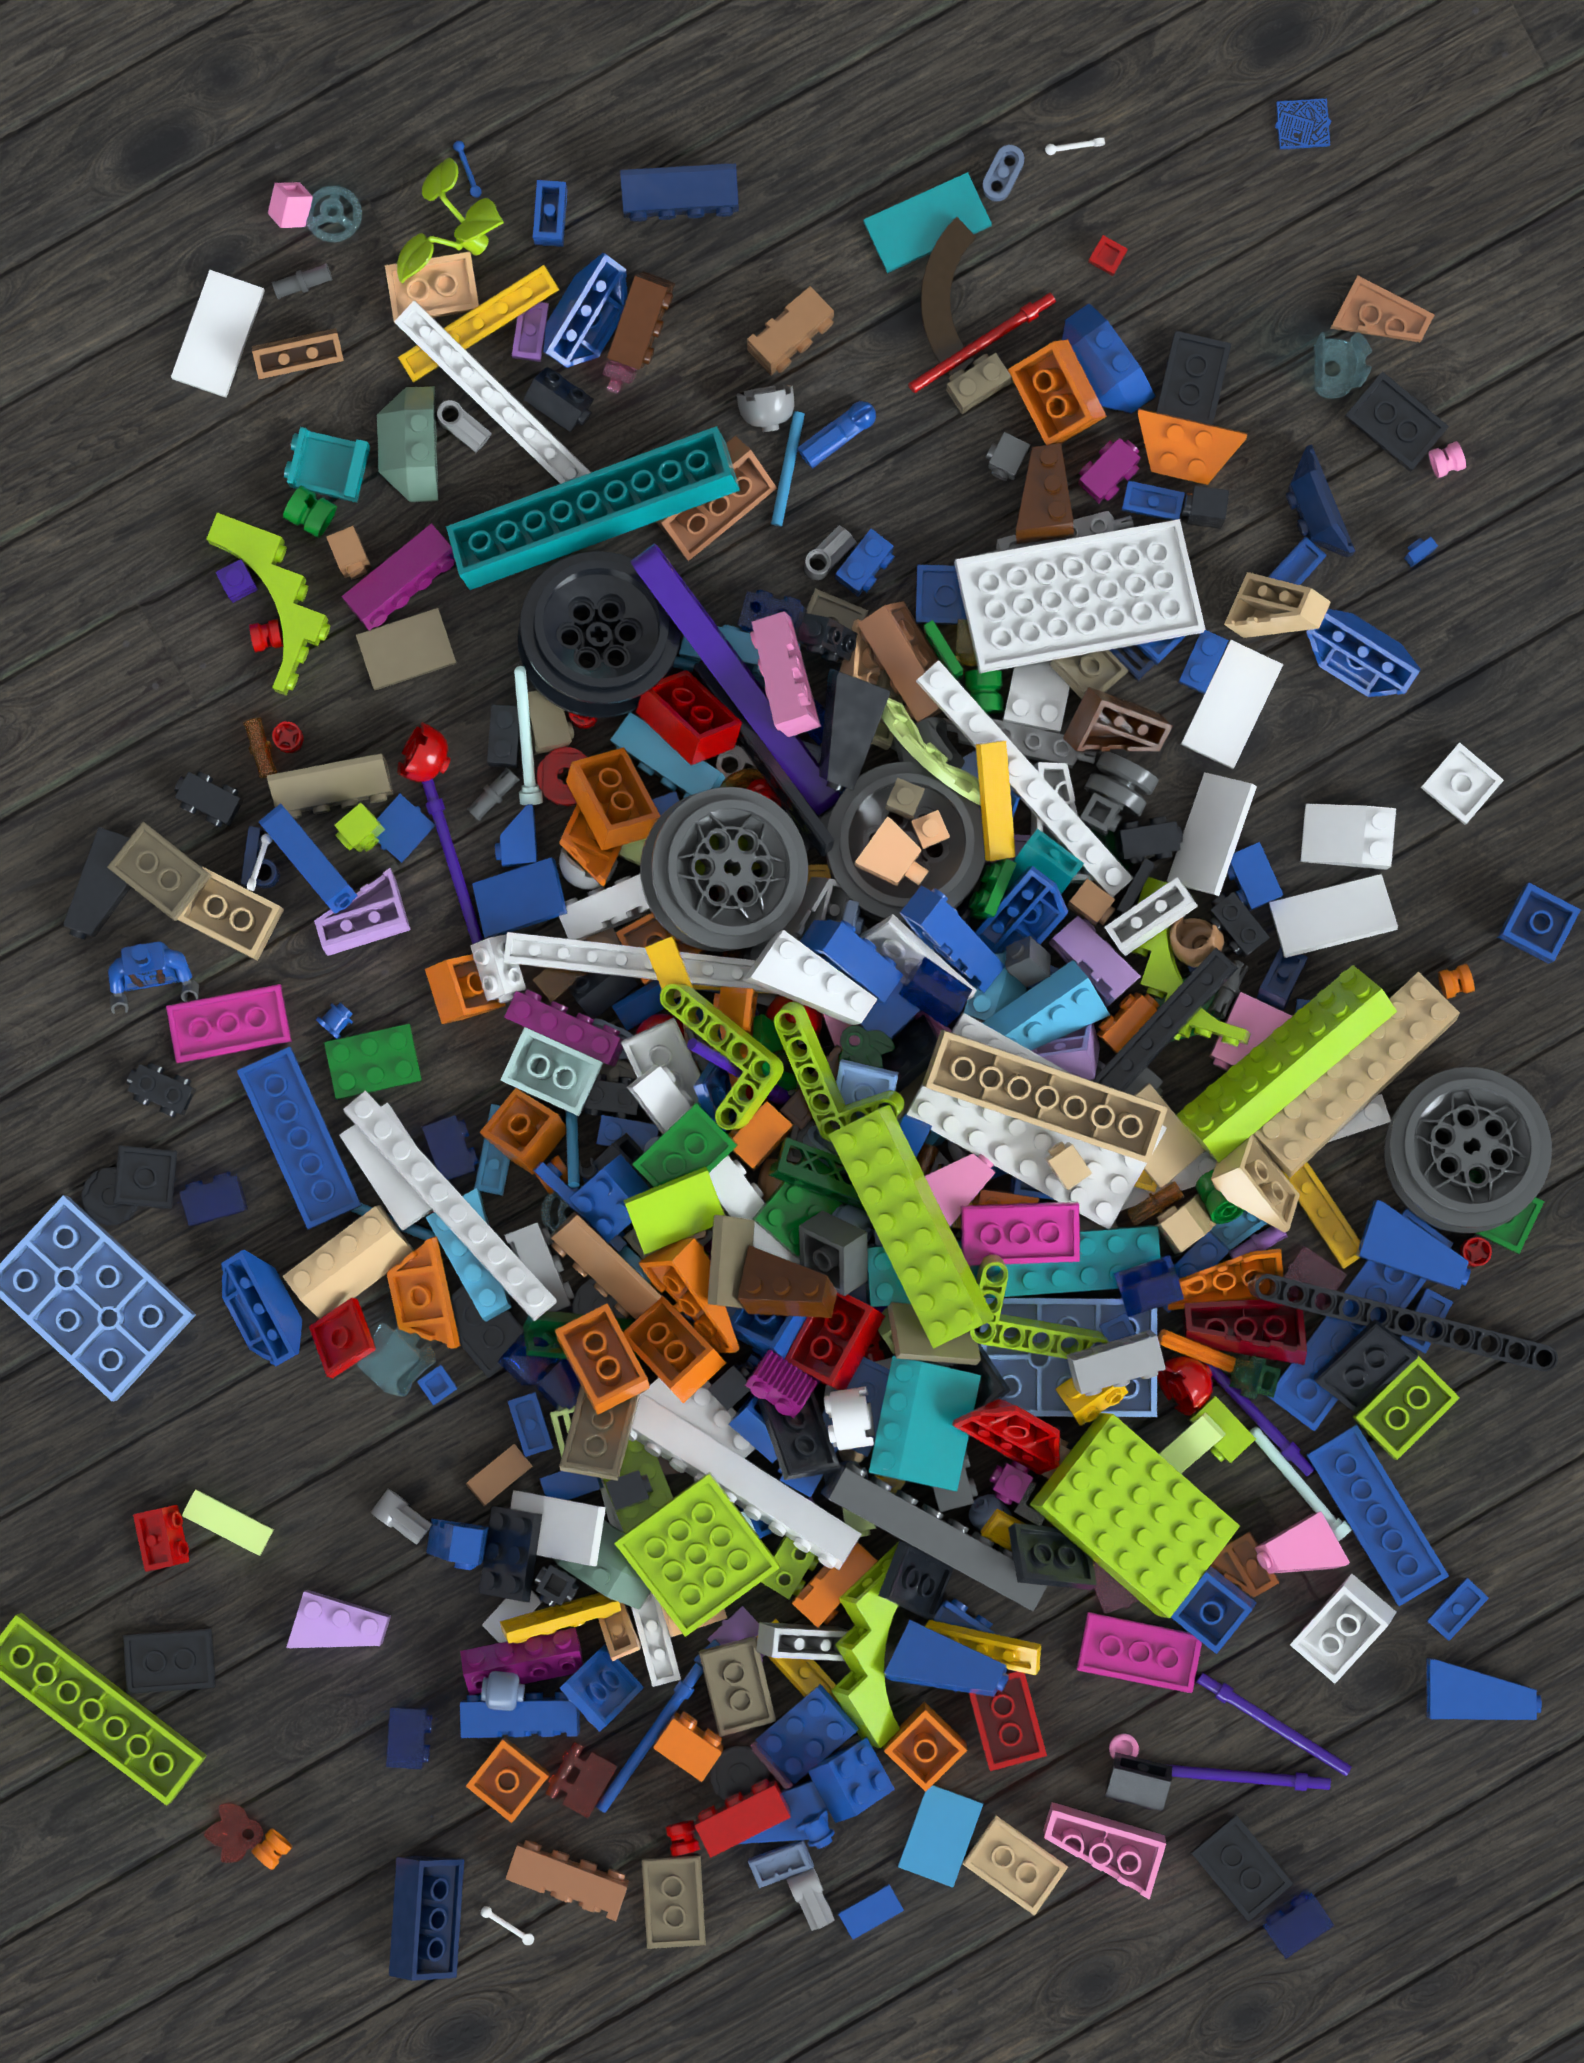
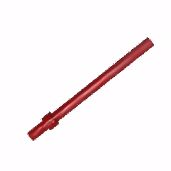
M1048 293L1033 304L1031 302L1027 303L1019 309V313L908 383L909 388L913 393H916L1024 322L1030 323L1038 318V313L1056 302L1054 296Z

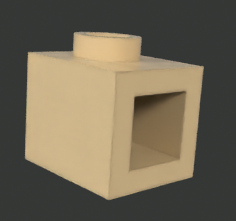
M1063 1142L1057 1143L1048 1150L1050 1155L1044 1158L1062 1186L1067 1190L1092 1174L1070 1142H1067L1065 1145Z

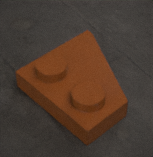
M1249 1531L1227 1543L1210 1566L1230 1582L1241 1587L1243 1591L1252 1597H1256L1279 1584L1280 1581L1275 1573L1268 1574L1267 1570L1263 1569L1259 1564L1255 1550L1258 1543Z

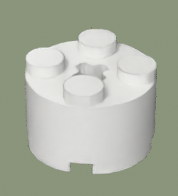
M866 1386L831 1391L830 1396H824L826 1413L829 1414L833 1421V1425L828 1426L830 1442L833 1443L834 1447H838L839 1450L875 1444L874 1439L869 1437L875 1436L871 1405L866 1403L865 1395H868Z

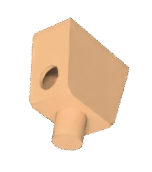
M888 816L855 861V866L895 886H898L904 876L920 885L929 872L915 862L922 851L921 848Z

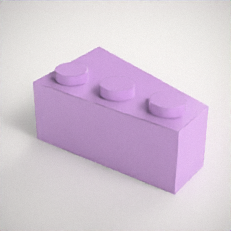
M391 868L383 872L382 876L369 885L366 884L360 888V891L356 893L358 896L346 909L339 911L337 914L330 909L314 920L322 948L327 956L411 930Z
M1079 916L1049 941L1052 948L1067 964L1074 960L1082 969L1106 1008L1141 977L1114 951L1107 941L1103 940L1096 933L1094 926L1088 920H1082Z
M1094 1023L1032 1050V1052L1071 1074L1088 1080L1095 1079L1100 1045Z

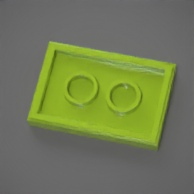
M706 1167L623 1200L644 1255L713 1227L714 1215H724Z

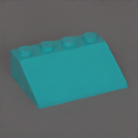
M893 1356L869 1473L957 1492L969 1434L954 1427L952 1424L954 1419L974 1410L981 1375L916 1360L896 1359V1356Z

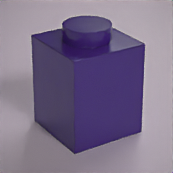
M242 559L216 572L232 603L258 590Z

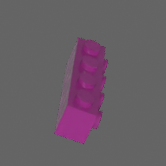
M431 523L346 592L342 598L370 631L373 627L383 624L387 616L394 610L405 606L409 602L410 597L416 592L426 589L437 575L448 571L454 565L455 558L452 547Z
M526 989L524 994L518 991L515 992L504 1018L613 1067L616 1066L623 1051L621 1041L625 1040L618 1037L620 1031L605 1024L603 1029L592 1025L594 1019L579 1012L577 1017L566 1013L568 1007L552 1001L549 1006L540 1001L541 995Z
M576 1627L556 1631L550 1635L541 1634L530 1637L522 1643L508 1644V1642H502L460 1651L463 1676L469 1695L482 1693L483 1678H488L492 1671L516 1673L519 1677V1684H527L574 1674L584 1664Z

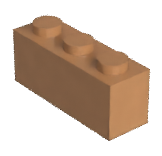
M336 328L252 346L259 379L344 361Z

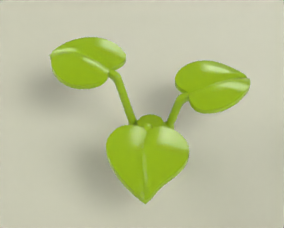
M452 158L445 159L444 162L437 165L429 173L422 186V195L428 201H433L440 197L462 223L454 232L456 242L434 236L427 238L423 233H419L411 238L402 248L397 261L398 278L403 284L407 278L418 273L430 261L434 251L432 243L451 246L458 251L464 247L471 254L477 256L488 245L489 239L485 234L504 223L495 204L488 198H483L473 204L467 211L465 219L447 199L445 192L454 187L458 178V166Z

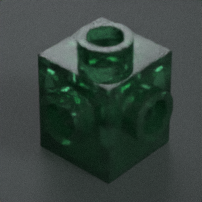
M1249 1355L1248 1361L1236 1358L1229 1387L1240 1389V1396L1257 1399L1258 1394L1274 1398L1281 1369L1265 1365L1266 1359Z

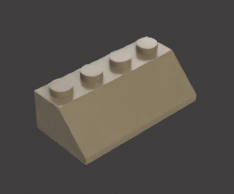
M382 753L267 775L275 808L281 803L294 819L302 817L301 812L313 810V814L329 812L331 806L341 805L342 809L352 808L359 804L358 801L370 799V803L386 801L388 795H393L387 760Z

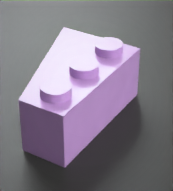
M306 1590L303 1592L286 1648L380 1646L383 1644L391 1615Z

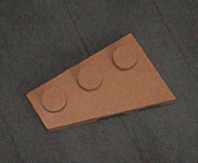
M1357 276L1330 329L1421 342L1434 314Z

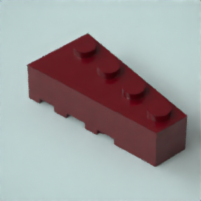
M1288 1298V1299H1289V1301H1293V1300H1295L1296 1298ZM1262 1299L1184 1303L1183 1325L1185 1338L1212 1349L1305 1365L1307 1346L1303 1310Z

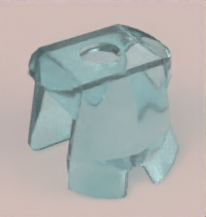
M1359 332L1351 337L1350 342L1335 338L1325 339V333H1320L1314 346V389L1322 397L1340 398L1348 394L1352 388L1361 387L1366 381L1372 367L1366 365L1365 359L1372 350L1366 338ZM1328 361L1337 362L1340 366V373L1335 377L1328 376L1325 373V363Z
M382 1323L373 1337L376 1350L358 1361L357 1366L384 1392L405 1397L411 1389L412 1382L436 1361L431 1346L422 1350L416 1347L420 1339L418 1334L407 1333L399 1330L398 1327L393 1331L387 1324Z

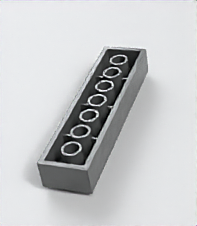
M848 1461L845 1466L839 1463L841 1468L837 1472L830 1474L821 1491V1494L827 1499L1034 1612L1047 1585L1017 1583L1011 1551L1000 1545L996 1550L993 1548V1541L976 1531L973 1532L972 1536L967 1534L969 1528L950 1517L945 1522L942 1520V1513L923 1503L921 1508L916 1506L918 1500L899 1489L894 1494L891 1492V1485L872 1475L870 1480L865 1478L867 1472Z

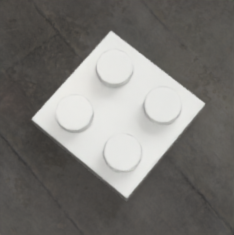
M1459 742L1421 788L1466 825L1504 780Z

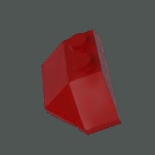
M994 1400L953 1420L952 1425L1039 1475L1060 1466V1430L1005 1400Z

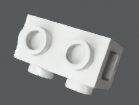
M507 934L487 938L470 946L487 1001L499 999L500 1003L512 1001L516 991L526 990L519 964L505 963L503 961Z

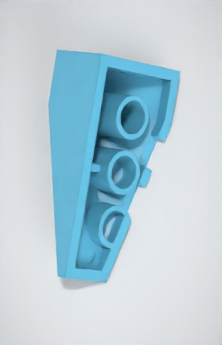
M1006 951L995 954L1005 965ZM1004 967L985 993L976 989L977 991L973 998L967 1001L963 1013L984 1022L1026 993V987L1016 977L1010 975L1006 967Z

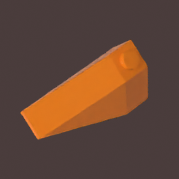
M721 987L720 993H715L713 1005L753 1037V1023L758 992L751 988ZM721 1025L719 1028L723 1040L726 1036V1031ZM744 1043L740 1047V1054L743 1058L747 1057L748 1048ZM729 1073L732 1088L739 1078Z
M695 1238L682 1239L667 1245L638 1263L660 1293L666 1290L677 1302L674 1307L680 1313L683 1311L694 1319V1328L718 1353H733L740 1349L726 1307L708 1304L711 1262L704 1253L703 1246Z
M1281 1249L1249 1252L1167 1283L1168 1310L1184 1309V1303L1259 1300L1250 1293L1248 1282L1254 1274L1259 1272L1283 1277ZM1267 1278L1263 1279L1259 1284V1290L1262 1294L1267 1293L1270 1289V1282Z

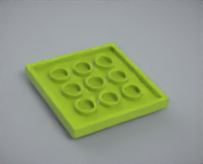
M710 1472L615 1540L614 1543L685 1637L780 1568V1564Z

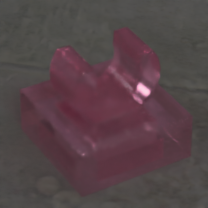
M612 360L608 361L602 374L611 377L607 391L619 394L624 382L630 384L634 381L637 369Z

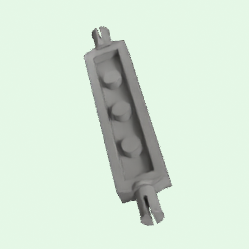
M1105 511L1074 519L1073 537L1016 545V535L997 539L996 550L983 554L1133 528L1134 524L1131 515L1114 520L1110 512Z
M943 718L947 724V731L958 733L959 743L973 746L950 719ZM992 719L1025 758L1046 763H1067L1068 768H1072L1077 760L1094 764L1096 752L1088 750L1075 751L1063 739V734Z

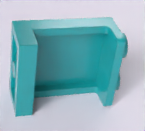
M300 427L299 434L294 433L292 438L291 450L294 451L292 462L288 461L286 464L284 478L288 479L287 483L291 488L297 489L302 485L317 494L357 503L371 447L367 441L357 439L354 442L311 432L307 428Z
M1037 829L1013 860L1017 864L1005 892L1028 866H1034L1055 882L1060 894H1062L1084 863Z

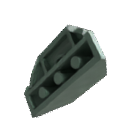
M435 386L406 387L377 414L379 473L409 502L439 501Z
M605 1520L603 1521L597 1566L553 1558L560 1567L604 1596L638 1610L641 1609L651 1592L614 1544L615 1540L625 1533Z

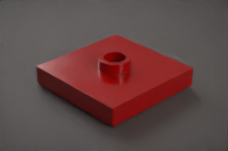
M351 1297L309 1326L327 1377H336L376 1350L359 1301L356 1298Z

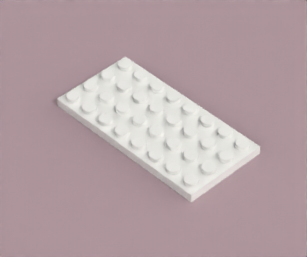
M1180 519L960 558L954 562L979 673L1203 633L1206 630Z
M965 1013L961 1014L951 1032L1068 1072ZM921 1085L906 1112L908 1116L932 1125L931 1130L977 1156L980 1154L984 1155L994 1166L1058 1202H1078L1080 1214L1110 1230L1147 1164L937 1092ZM1163 1125L1161 1127L1154 1150L1167 1129V1127ZM1059 1142H1063L1064 1145L1067 1142L1073 1144L1092 1172L1091 1175L1069 1190L1062 1186L1044 1159L1050 1155L1048 1150Z

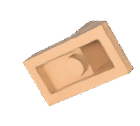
M623 1603L620 1604L621 1611L613 1613L608 1618H598L612 1661L638 1651L641 1648V1642L634 1631L628 1610Z

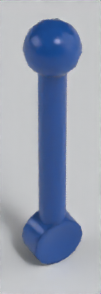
M456 141L453 144V148L459 153L471 185L470 194L472 197L478 198L481 196L482 190L476 185L463 150L465 147L464 143Z

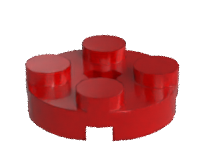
M571 747L554 749L545 756L538 766L537 782L539 788L548 800L557 805L571 806L577 804L568 785L563 784V780L558 779V774H563L564 769L570 770L573 761L587 758L578 749Z

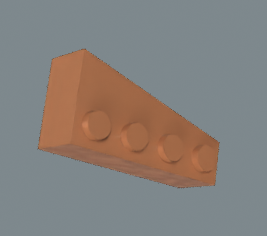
M525 1840L524 1844H517L506 1880L540 1893H545V1890L550 1891L552 1897L564 1902L572 1903L573 1900L579 1901L578 1905L590 1912L607 1911L606 1918L613 1921L617 1920L629 1884V1880L624 1879V1873L609 1869L608 1873L597 1870V1864L581 1859L580 1863L568 1860L570 1855L558 1850H553L552 1854L542 1851V1845L529 1840Z

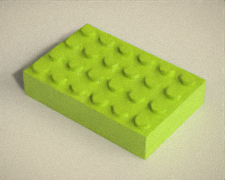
M1110 1413L1099 1414L1030 1503L1035 1510L1155 1615L1165 1618H1171L1240 1527L1119 1418Z

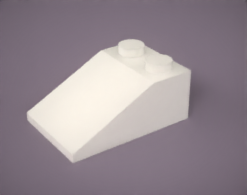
M1052 660L1014 667L1003 721L1060 734L1070 686L1049 665Z
M1305 804L1300 862L1387 870L1391 867L1396 808Z
M1351 1573L1298 1634L1290 1646L1333 1683H1336L1387 1628L1396 1611Z

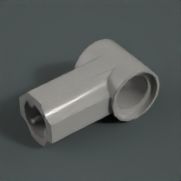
M447 400L438 407L437 417L441 427L449 430L475 453L485 445L492 435L490 431L464 411L459 403ZM454 409L458 412L459 416L455 421L447 422L442 418L444 411Z
M839 525L816 549L808 553L804 564L805 574L812 580H822L857 544L856 540L845 528ZM820 559L825 563V568L819 571L814 570L810 566V561Z
M388 1488L370 1512L389 1527L393 1526L417 1545L432 1526V1523L410 1508L407 1501Z
M814 1867L786 1878L793 1897L797 1903L799 1902L812 1931L835 1921L829 1904L822 1891L824 1889Z

